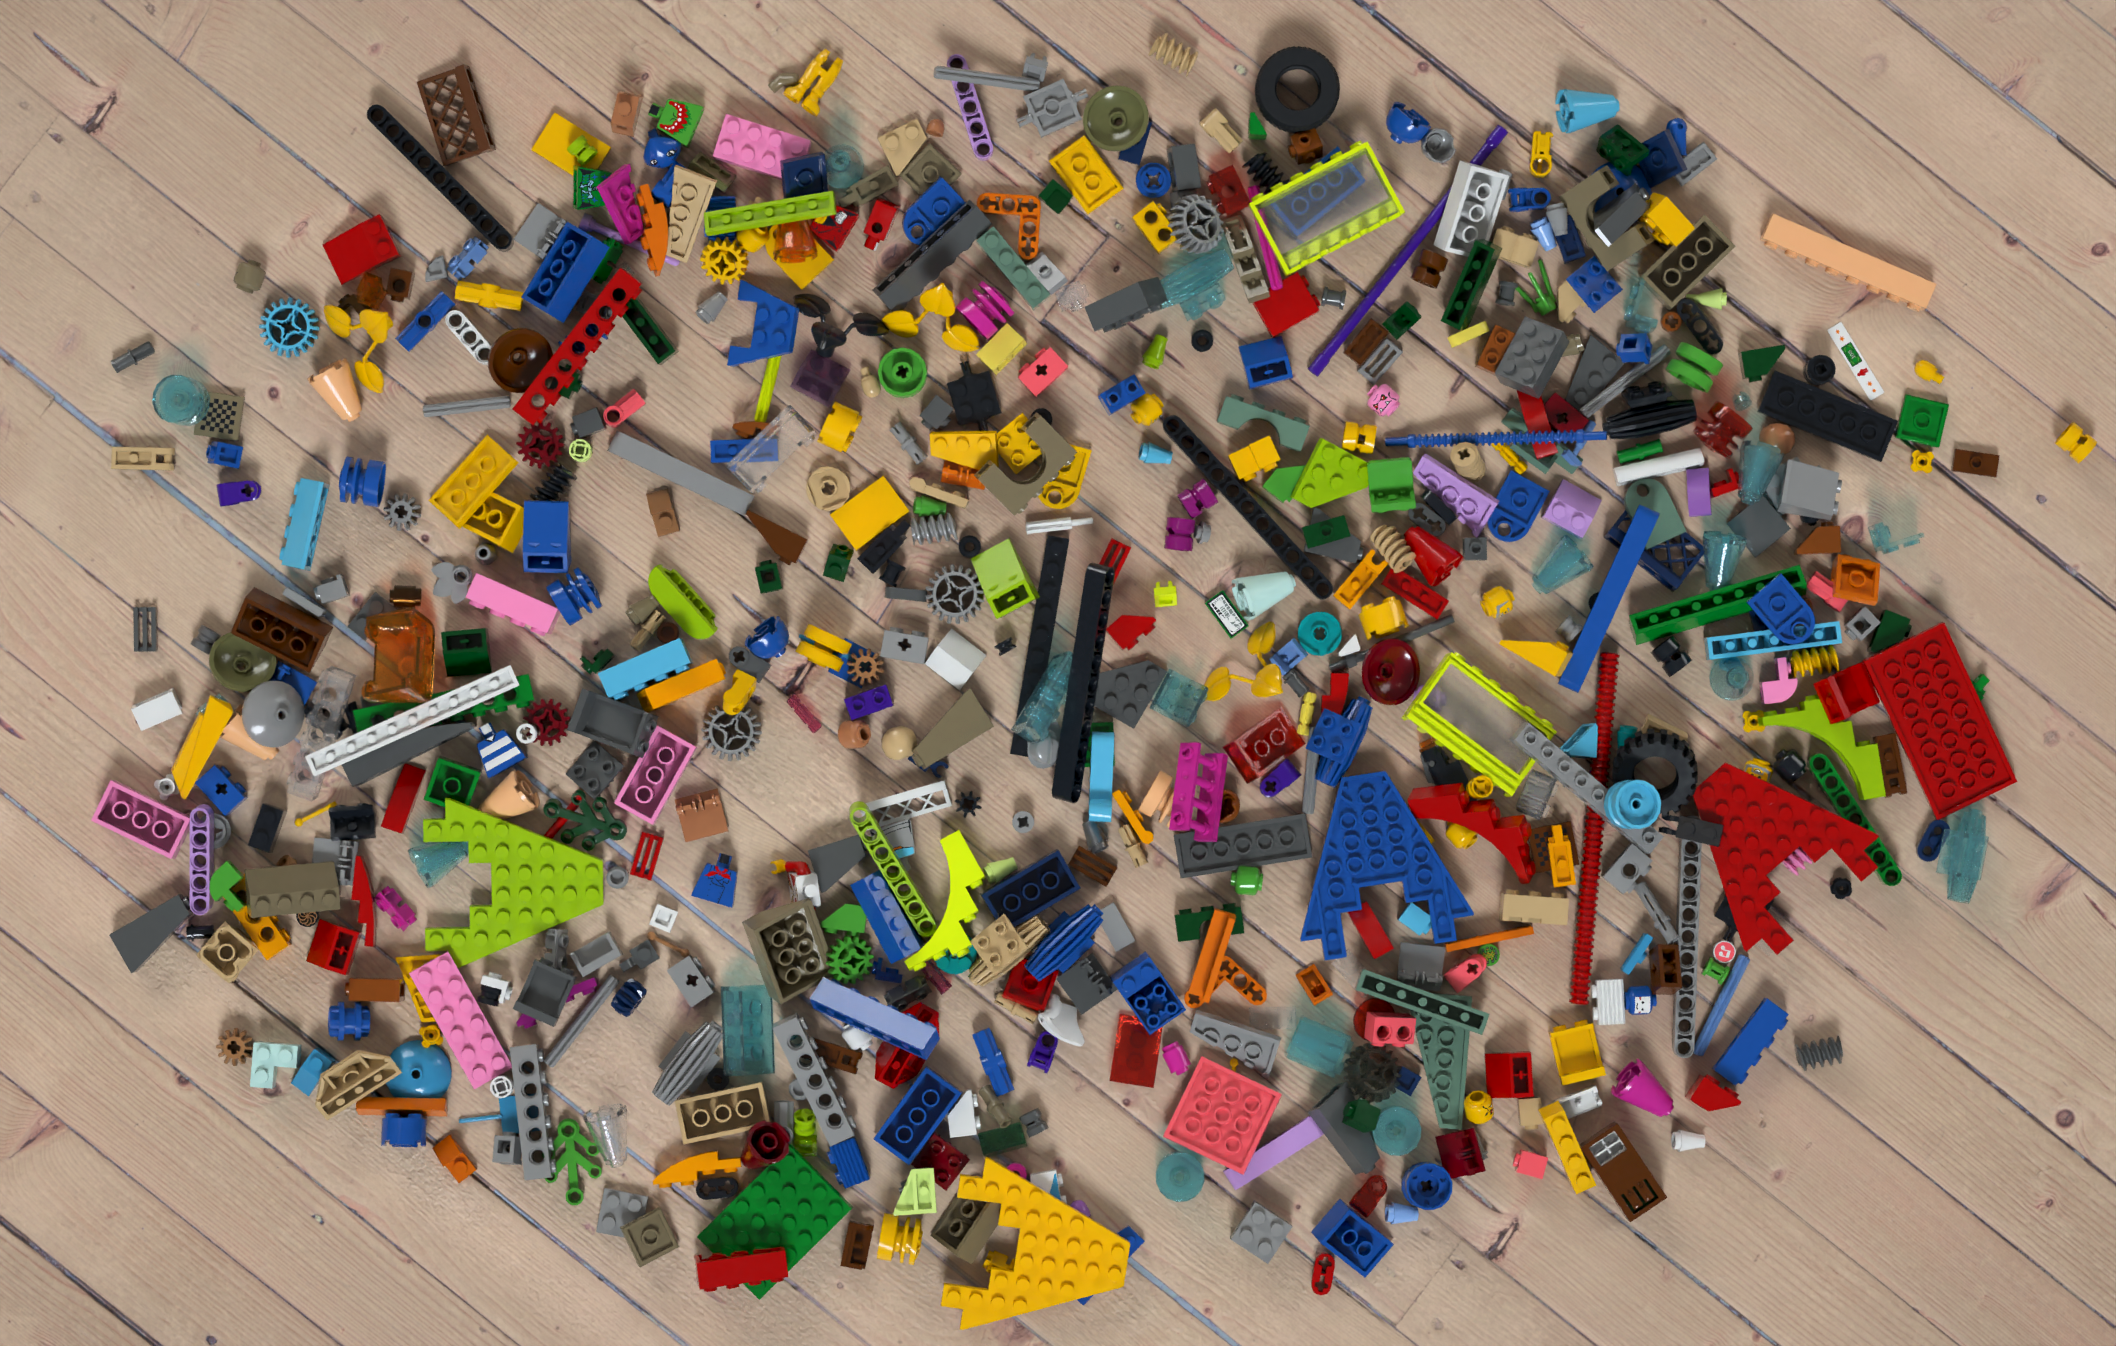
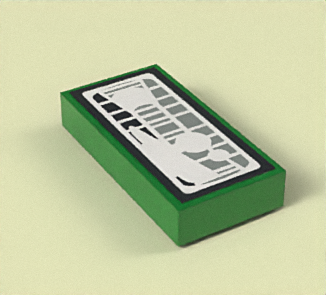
M1223 590L1205 603L1230 639L1249 626Z

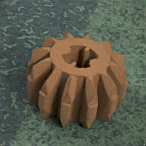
M868 648L867 656H864L863 650L859 649L861 657L858 658L854 653L851 654V657L856 662H847V665L854 666V669L848 670L847 673L852 674L856 672V675L852 678L853 682L860 676V685L863 686L865 678H867L868 684L872 685L870 677L873 676L877 681L880 680V677L875 672L884 673V669L877 668V665L883 664L884 661L875 662V659L879 656L878 652L871 658V649ZM862 661L864 663L869 661L872 664L870 666L872 670L869 673L867 671L862 673L859 668H862L859 666Z
M234 1028L233 1035L230 1030H226L225 1035L227 1038L219 1036L218 1039L224 1044H218L216 1048L223 1049V1052L218 1054L219 1057L227 1056L224 1060L225 1064H228L232 1059V1065L237 1066L238 1059L241 1064H245V1057L252 1058V1054L247 1050H253V1045H248V1042L252 1041L253 1038H244L247 1035L246 1030L242 1031L240 1036L238 1028ZM234 1041L240 1046L237 1053H235L234 1049H231V1045L235 1044Z

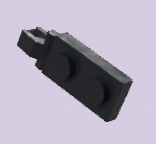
M904 519L898 527L894 524L887 527L857 559L874 574L904 543L903 541L907 538L904 533L911 525Z

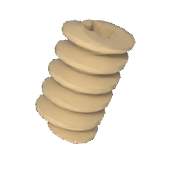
M1167 33L1162 37L1158 36L1148 55L1151 56L1156 52L1155 59L1157 61L1164 57V65L1171 61V69L1179 66L1178 72L1182 74L1187 70V77L1197 60L1198 51L1190 55L1191 47L1182 50L1183 43L1180 42L1175 46L1174 37L1167 41Z
M1468 442L1459 443L1454 446L1450 457L1458 474L1471 483L1481 480L1485 475L1486 467L1477 448Z
M1382 525L1373 531L1370 540L1374 543L1380 554L1384 556L1390 568L1394 569V573L1402 572L1412 563L1416 554L1414 552L1410 553L1411 547L1405 546L1406 540L1401 539L1400 533H1396L1397 529L1395 526L1388 527L1387 525Z

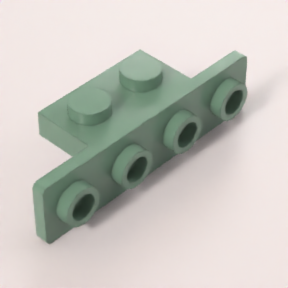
M1511 408L1501 421L1502 424L1513 432L1515 431L1516 434H1519L1520 431L1525 434L1528 431L1523 414L1514 408ZM1557 441L1555 442L1559 453L1540 459L1536 458L1531 442L1528 445L1526 442H1523L1522 445L1517 442L1516 445L1512 444L1510 449L1544 474L1549 471L1554 462L1570 474H1573L1579 467L1571 466L1561 456L1563 451L1569 448L1562 443L1558 444ZM1576 456L1581 462L1583 461L1580 456Z

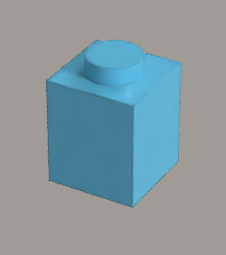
M1412 902L1407 905L1397 919L1419 936L1422 933L1426 935L1431 929L1430 915Z

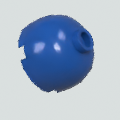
M1394 102L1386 118L1387 129L1392 133L1391 139L1399 144L1402 142L1408 144L1416 143L1422 140L1431 128V126H1428L1430 123L1415 110H1405V104Z
M773 616L754 629L756 634L753 637L749 635L745 640V646L755 656L763 659H769L774 656L778 658L786 651L785 647L789 642V632L779 616L775 619Z

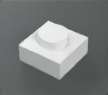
M657 904L649 925L670 933L678 912Z

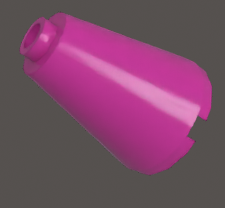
M1636 1059L1637 1063L1633 1061L1628 1063L1618 1074L1616 1080L1619 1082L1616 1087L1612 1085L1611 1093L1615 1097L1658 1117L1669 1115L1674 1107L1671 1096L1641 1060Z

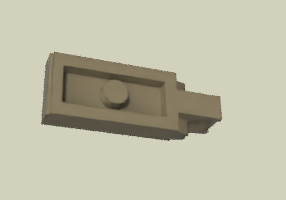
M886 166L849 186V189L845 190L847 196L839 199L838 203L844 209L852 204L854 208L861 207L899 186L889 166Z

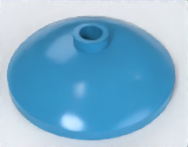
M413 1040L400 1045L391 1053L390 1057L402 1071L401 1074L386 1083L389 1091L395 1098H441L446 1093L451 1082L452 1070L447 1055L440 1047L434 1044L430 1045L429 1048H425L422 1046L423 1040ZM414 1070L420 1072L419 1078L413 1077Z

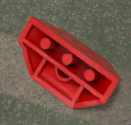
M919 1002L902 1012L905 1015L906 1013L914 1015L923 1023H932L937 1028L939 1034L938 1011ZM883 1041L876 1052L875 1079L894 1089L899 1084L917 1076L926 1060Z

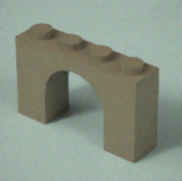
M1608 165L1559 196L1565 208H1567V211L1572 216L1575 226L1581 230L1586 238L1587 245L1593 249L1599 263L1604 266L1606 271L1619 265L1655 241L1644 221L1622 234L1609 247L1594 231L1593 214L1595 213V205L1598 199L1619 184Z
M1037 412L1021 429L1040 448L1042 462L1038 472L1027 480L1015 481L1008 478L992 461L988 460L974 475L1014 516L1017 513H1022L1027 508V503L1030 499L1038 497L1044 490L1043 486L1048 481L1052 482L1059 475L1058 471L1064 465L1068 466L1075 459L1074 455L1077 453Z

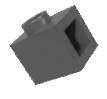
M936 395L920 414V417L923 419L921 423L930 431L933 428L937 431L940 427L944 429L952 420L949 416L954 409Z

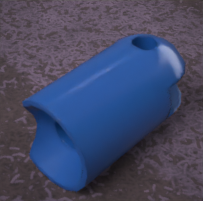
M1675 118L1668 122L1666 130H1670L1681 156H1687V124L1683 119Z

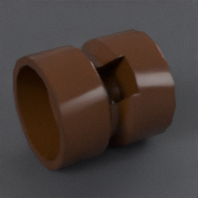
M1422 249L1418 259L1420 265L1415 266L1411 279L1430 288L1437 289L1441 280L1439 273L1444 272L1448 259L1435 252ZM1427 268L1432 270L1431 273L1427 272Z

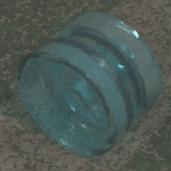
M170 375L163 378L156 385L152 403L155 412L161 419L180 426H191L199 423L206 416L210 397L207 389L201 382L183 375Z
M1391 1105L1381 1110L1376 1129L1371 1131L1374 1142L1383 1152L1389 1155L1401 1156L1410 1153L1417 1146L1421 1138V1126L1418 1118L1409 1109L1403 1106ZM1394 1127H1399L1401 1129V1131L1398 1132V1135H1394V1133H1392Z
M1174 1151L1165 1155L1158 1163L1155 1171L1156 1184L1160 1192L1166 1198L1176 1202L1188 1201L1194 1198L1201 1191L1204 1184V1170L1200 1161L1192 1154L1184 1151ZM1178 1173L1184 1174L1182 1181L1176 1179Z

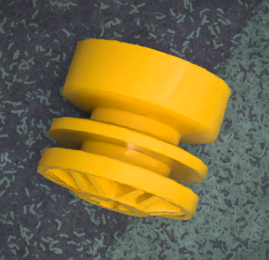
M884 1213L877 1259L891 1261L894 1253L899 1252L900 1263L904 1262L905 1254H910L909 1264L914 1265L921 1248L923 1235L922 1219L916 1218L915 1227L912 1228L909 1227L911 1217H907L904 1226H900L899 1215L894 1216V1214Z

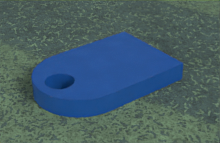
M940 177L906 210L902 219L903 232L911 242L920 246L966 202ZM919 225L922 227V234L915 238L911 235V229Z
M1511 470L1496 496V499L1500 502L1487 522L1491 534L1503 542H1514L1523 538L1531 528L1550 491ZM1502 523L1510 527V533L1507 536H1502L1498 533V526Z
M1781 573L1746 601L1772 634L1784 643H1801L1808 639L1814 630L1815 617L1813 611ZM1803 624L1805 633L1798 637L1794 634L1793 629L1795 625Z

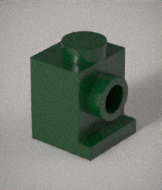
M772 560L759 562V567H755L760 593L765 594L783 590L777 563H772ZM768 572L773 574V579L770 581L765 579V574Z

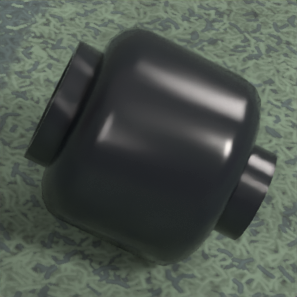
M1782 749L1774 756L1776 761L1773 764V768L1784 781L1791 780L1794 782L1806 772L1804 769L1806 762L1795 749L1788 751Z

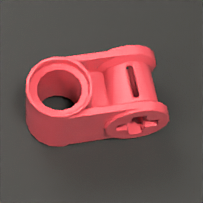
M1473 954L1451 968L1443 976L1455 992L1459 993L1481 975L1486 969L1487 961L1483 955Z

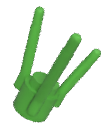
M1539 259L1538 263L1547 293L1543 294L1531 272L1528 273V276L1539 295L1535 299L1536 303L1519 286L1516 290L1531 305L1535 313L1539 311L1541 316L1557 307L1554 303L1556 299L1552 293L1543 261Z

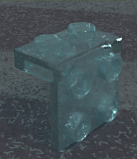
M1640 279L1631 287L1629 298L1632 299V303L1626 307L1623 320H1627L1625 326L1635 328L1634 332L1651 333L1656 329L1658 320L1637 314L1645 284L1643 279Z
M1169 669L1150 709L1189 727L1195 721L1197 711L1207 697L1208 687Z

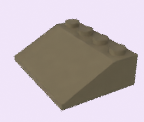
M807 898L765 910L742 922L768 995L779 1004H783L816 986L823 977L828 979L834 976V974L828 973L831 966L825 963L830 960V957L826 956V953L830 952L811 899Z

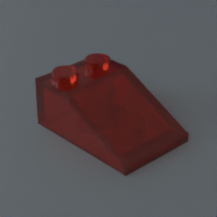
M1280 707L1223 746V749L1248 784L1260 778L1306 743Z
M1119 1015L1109 1081L1154 1088L1163 1026L1149 1035L1137 1016Z

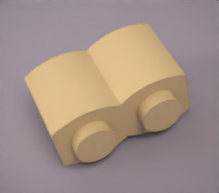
M1502 226L1501 229L1497 228L1491 243L1502 248L1498 259L1524 268H1531L1539 242L1535 241L1536 237L1526 233L1519 236L1514 234V229Z

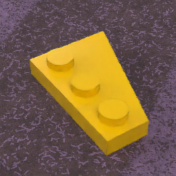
M997 431L930 432L931 456L980 470L990 460L999 468Z
M440 954L395 957L421 1022L436 1021L409 973L440 956Z

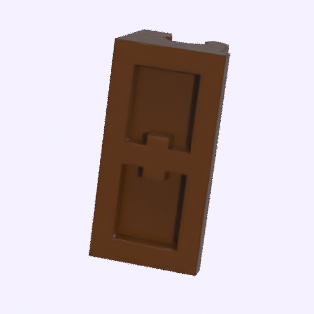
M850 1220L840 1266L859 1270L865 1269L874 1225Z

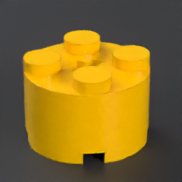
M835 401L831 414H828L817 442L842 453V451L847 452L854 438L851 432L856 431L863 416L859 415L860 412Z
M1395 596L1382 600L1383 603L1374 606V603L1361 608V613L1358 616L1368 641L1371 640L1372 635H1375V638L1378 639L1400 631L1398 627L1404 625V628L1409 626L1401 601L1396 600Z

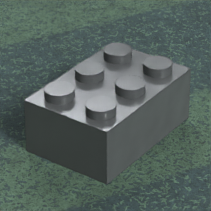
M1159 277L1134 283L1085 306V310L1094 332L1103 329L1105 333L1113 329L1122 328L1130 321L1139 320L1145 314L1161 310V305L1168 302Z
M1525 316L1496 369L1495 375L1501 384L1539 399L1567 348L1569 340L1564 331Z

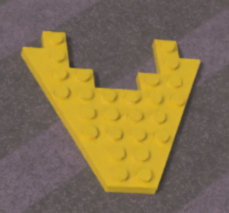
M985 1157L982 1177L960 1174L957 1198L1000 1203L998 1225L1019 1228L1013 1270L991 1267L988 1288L944 1283L941 1306L962 1309L960 1330L1124 1287L1130 1241L989 1157Z

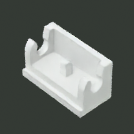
M174 688L141 701L131 708L141 731L183 713L181 703Z
M1595 1085L1553 1100V1103L1559 1101L1568 1119L1598 1108L1603 1104Z

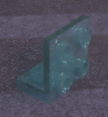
M1883 522L1868 527L1875 552L1882 551L1883 554L1899 550L1898 545L1903 544L1904 548L1920 543L1919 538L1925 537L1924 533H1919L1889 543L1888 539L1891 538V534L1887 525L1884 526Z

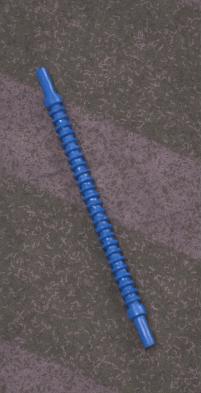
M1577 429L1576 432L1564 430L1561 433L1558 430L1557 433H1554L1552 430L1551 433H1548L1545 430L1544 433L1532 431L1531 434L1528 431L1525 434L1522 431L1516 434L1514 431L1513 434H1510V432L1506 434L1494 432L1493 435L1490 432L1487 435L1484 432L1481 435L1476 432L1475 435L1463 433L1461 436L1459 433L1456 436H1453L1452 433H1450V436H1447L1446 433L1441 436L1438 433L1437 436L1425 434L1424 437L1421 434L1418 437L1415 434H1408L1407 437H1386L1385 445L1408 446V448H1416V445L1421 448L1422 445H1425L1427 448L1428 445L1440 447L1442 444L1444 447H1447V444L1453 447L1454 444L1457 445L1463 442L1475 444L1476 446L1479 443L1482 446L1485 443H1488L1489 446L1491 443H1494L1495 446L1498 443L1510 445L1511 442L1514 445L1517 442L1520 445L1523 442H1526L1527 445L1529 442H1532V444L1536 442L1548 444L1549 441L1552 444L1555 441L1558 444L1561 441H1564L1565 444L1567 441H1570V443L1574 441L1576 443H1584L1588 440H1607V431L1584 432L1583 429Z

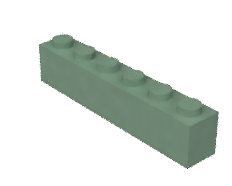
M1361 969L1354 989L1483 1035L1490 1015L1365 969Z

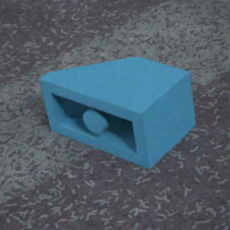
M315 1048L300 1067L291 1084L307 1096H310L319 1084L320 1074L331 1068L336 1060L320 1048Z

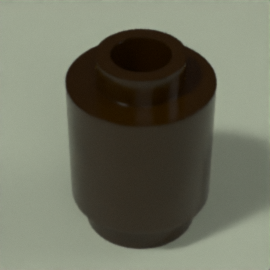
M395 585L394 590H390L389 602L394 603V607L397 608L421 606L422 590L421 588H416V586Z

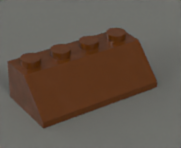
M254 587L243 601L231 634L310 673L327 644L333 626Z

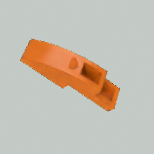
M645 184L639 186L638 194H636L639 207L643 206L645 213L642 215L644 225L649 227V229L644 230L640 241L643 250H647L649 258H647L649 270L654 271L655 277L660 276L666 257L668 224L663 202L654 204L649 185Z

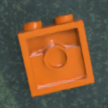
M1838 554L1832 562V597L1875 606L1878 602L1880 563L1873 562L1870 559L1854 558L1848 554Z

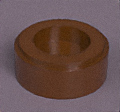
M664 622L657 629V638L662 643L667 644L678 639L679 629L674 623Z

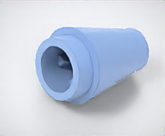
M1542 217L1530 224L1532 228L1530 231L1545 251L1557 246L1553 229L1546 217Z
M1394 1202L1386 1204V1222L1398 1224L1418 1220V1208Z

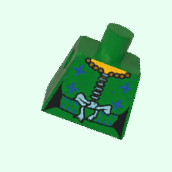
M573 165V208L582 210L605 206L597 186L612 175V173Z

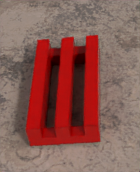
M1111 538L1099 564L1104 565L1113 544L1117 548L1108 567H1113L1121 548L1125 550L1115 570V583L1131 547Z
M642 832L630 875L652 881L663 844V837ZM647 837L650 839L640 872H637L636 869ZM657 840L658 843L647 875L644 872L653 842Z

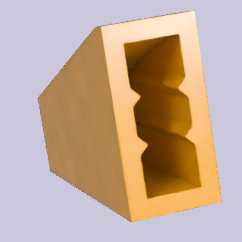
M716 658L645 688L636 695L643 711L651 713L723 681L726 671L721 662L718 663Z

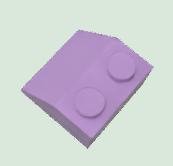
M1562 479L1541 518L1582 539L1602 500Z

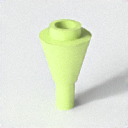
M1723 288L1700 294H1686V297L1694 299L1696 303L1720 310H1722V306H1727V292H1723Z

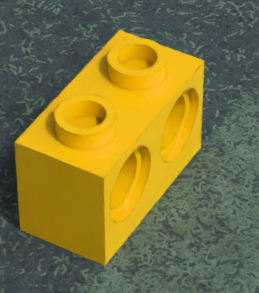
M1152 201L1135 214L1132 220L1155 251L1160 254L1172 245L1176 238L1171 235L1167 241L1159 239L1158 233L1161 230H1168L1171 234L1172 228L1168 227L1171 222L1165 217L1167 212L1160 203L1156 205ZM1154 212L1157 215V221L1154 223L1146 222L1144 218L1146 213Z

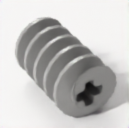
M947 513L946 520L943 519L941 514L938 515L937 521H935L933 516H929L928 522H926L924 517H921L919 524L915 518H912L911 531L914 546L916 539L920 545H923L925 538L929 544H932L933 537L936 538L938 543L941 542L942 536L945 537L946 541H950L951 534L955 540H958L955 518L953 519L950 513Z

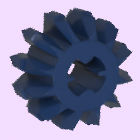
M632 978L628 979L614 996L611 1006L620 1015L628 1017L645 998L647 989L640 982Z

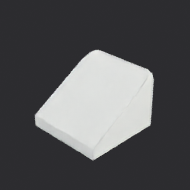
M1356 634L1337 653L1338 657L1360 651Z

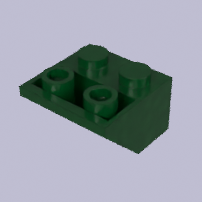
M487 628L441 632L447 677L492 673Z

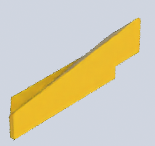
M211 695L208 698L205 712H199L171 769L182 799L187 798L233 714L230 703Z

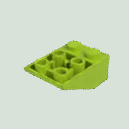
M1010 538L971 558L985 597L996 619L1002 618L1040 598Z

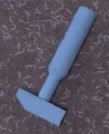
M1589 420L1583 429L1584 432H1592L1596 423ZM1587 441L1575 443L1573 452L1567 449L1563 451L1561 456L1571 466H1581L1582 462L1576 456L1583 449Z

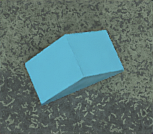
M1582 724L1559 749L1573 758H1597V724Z

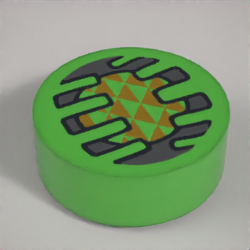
M1484 944L1477 951V954L1485 957L1487 966H1492L1499 960V950L1492 944Z

